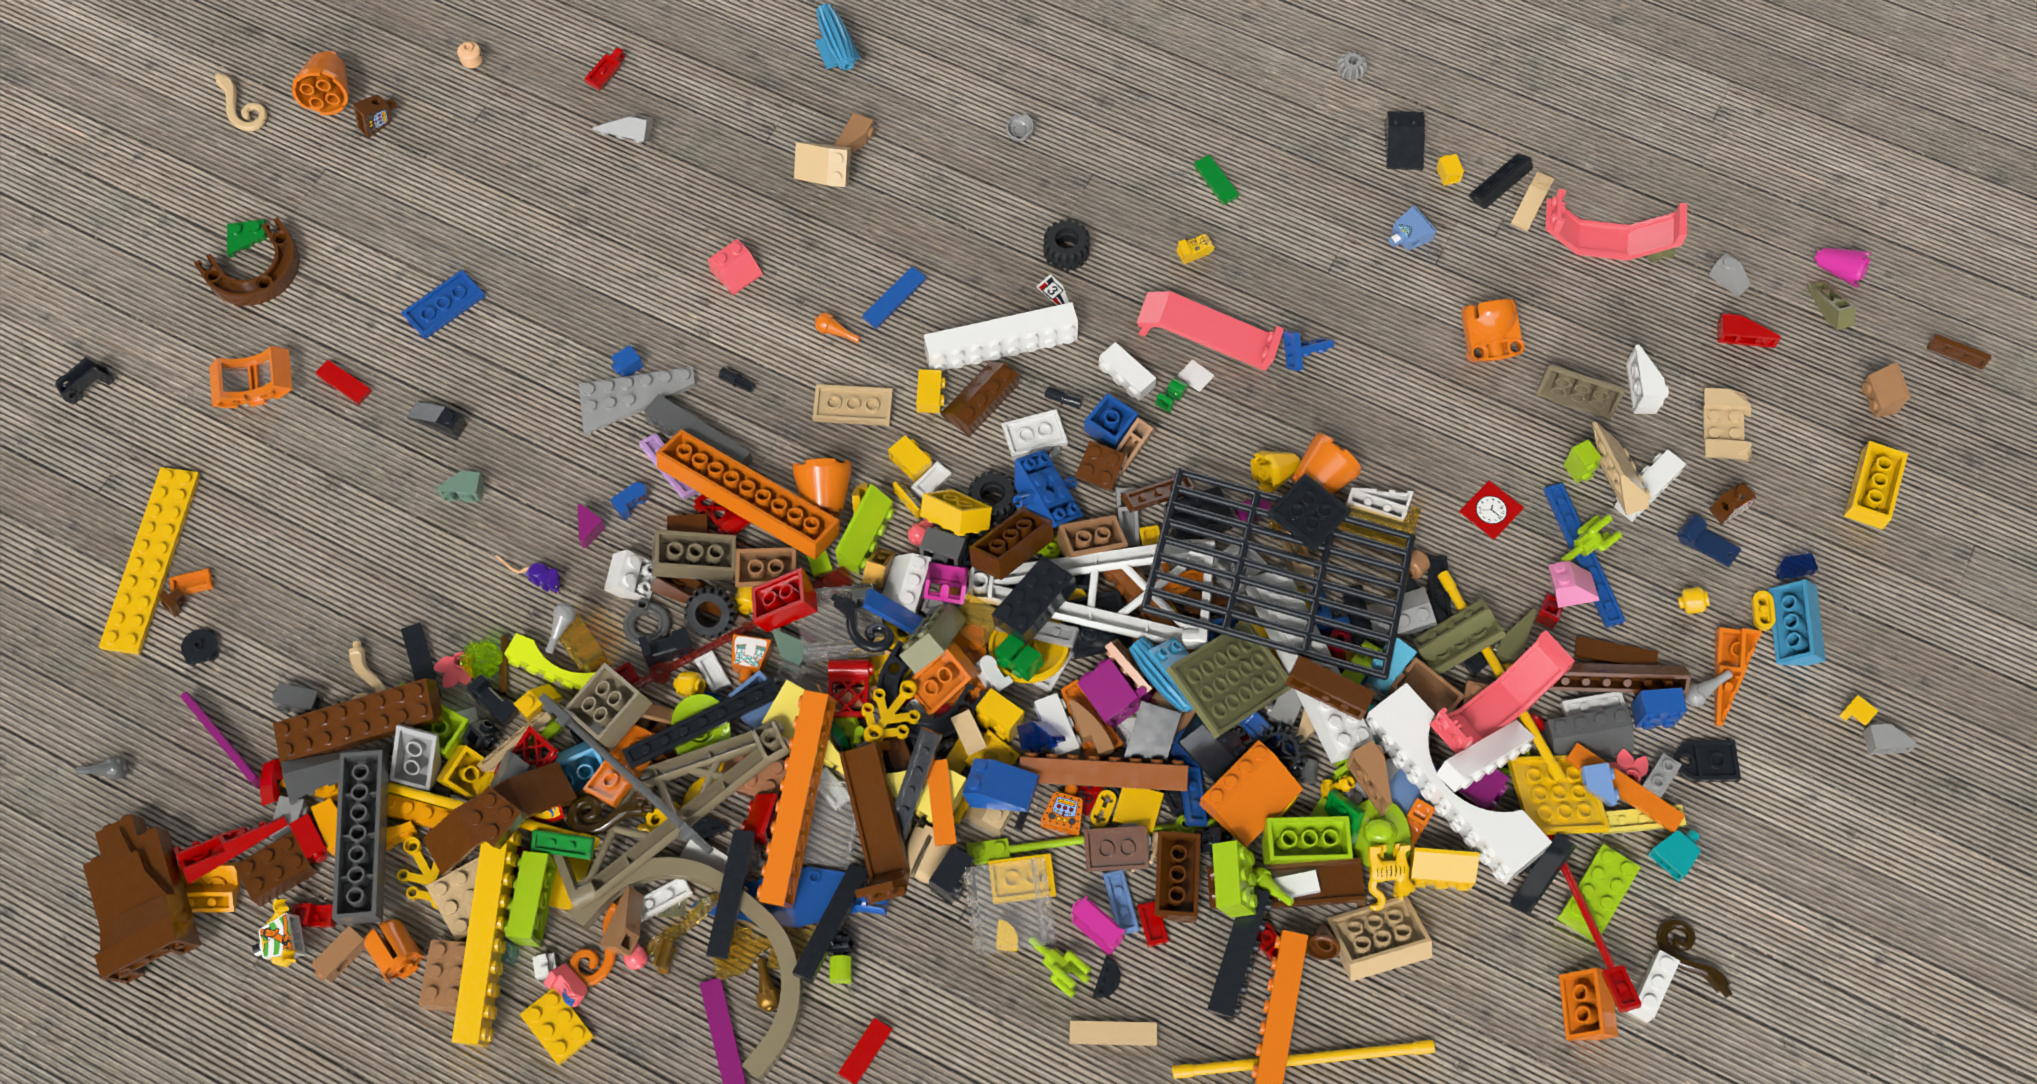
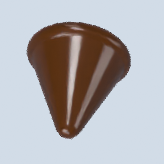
M1325 923L1320 924L1307 940L1306 953L1314 959L1330 960L1340 953V943L1335 939Z

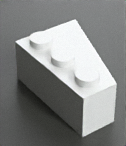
M1351 488L1346 506L1352 510L1351 516L1401 529L1414 491L1397 493L1395 490L1380 492L1377 489Z

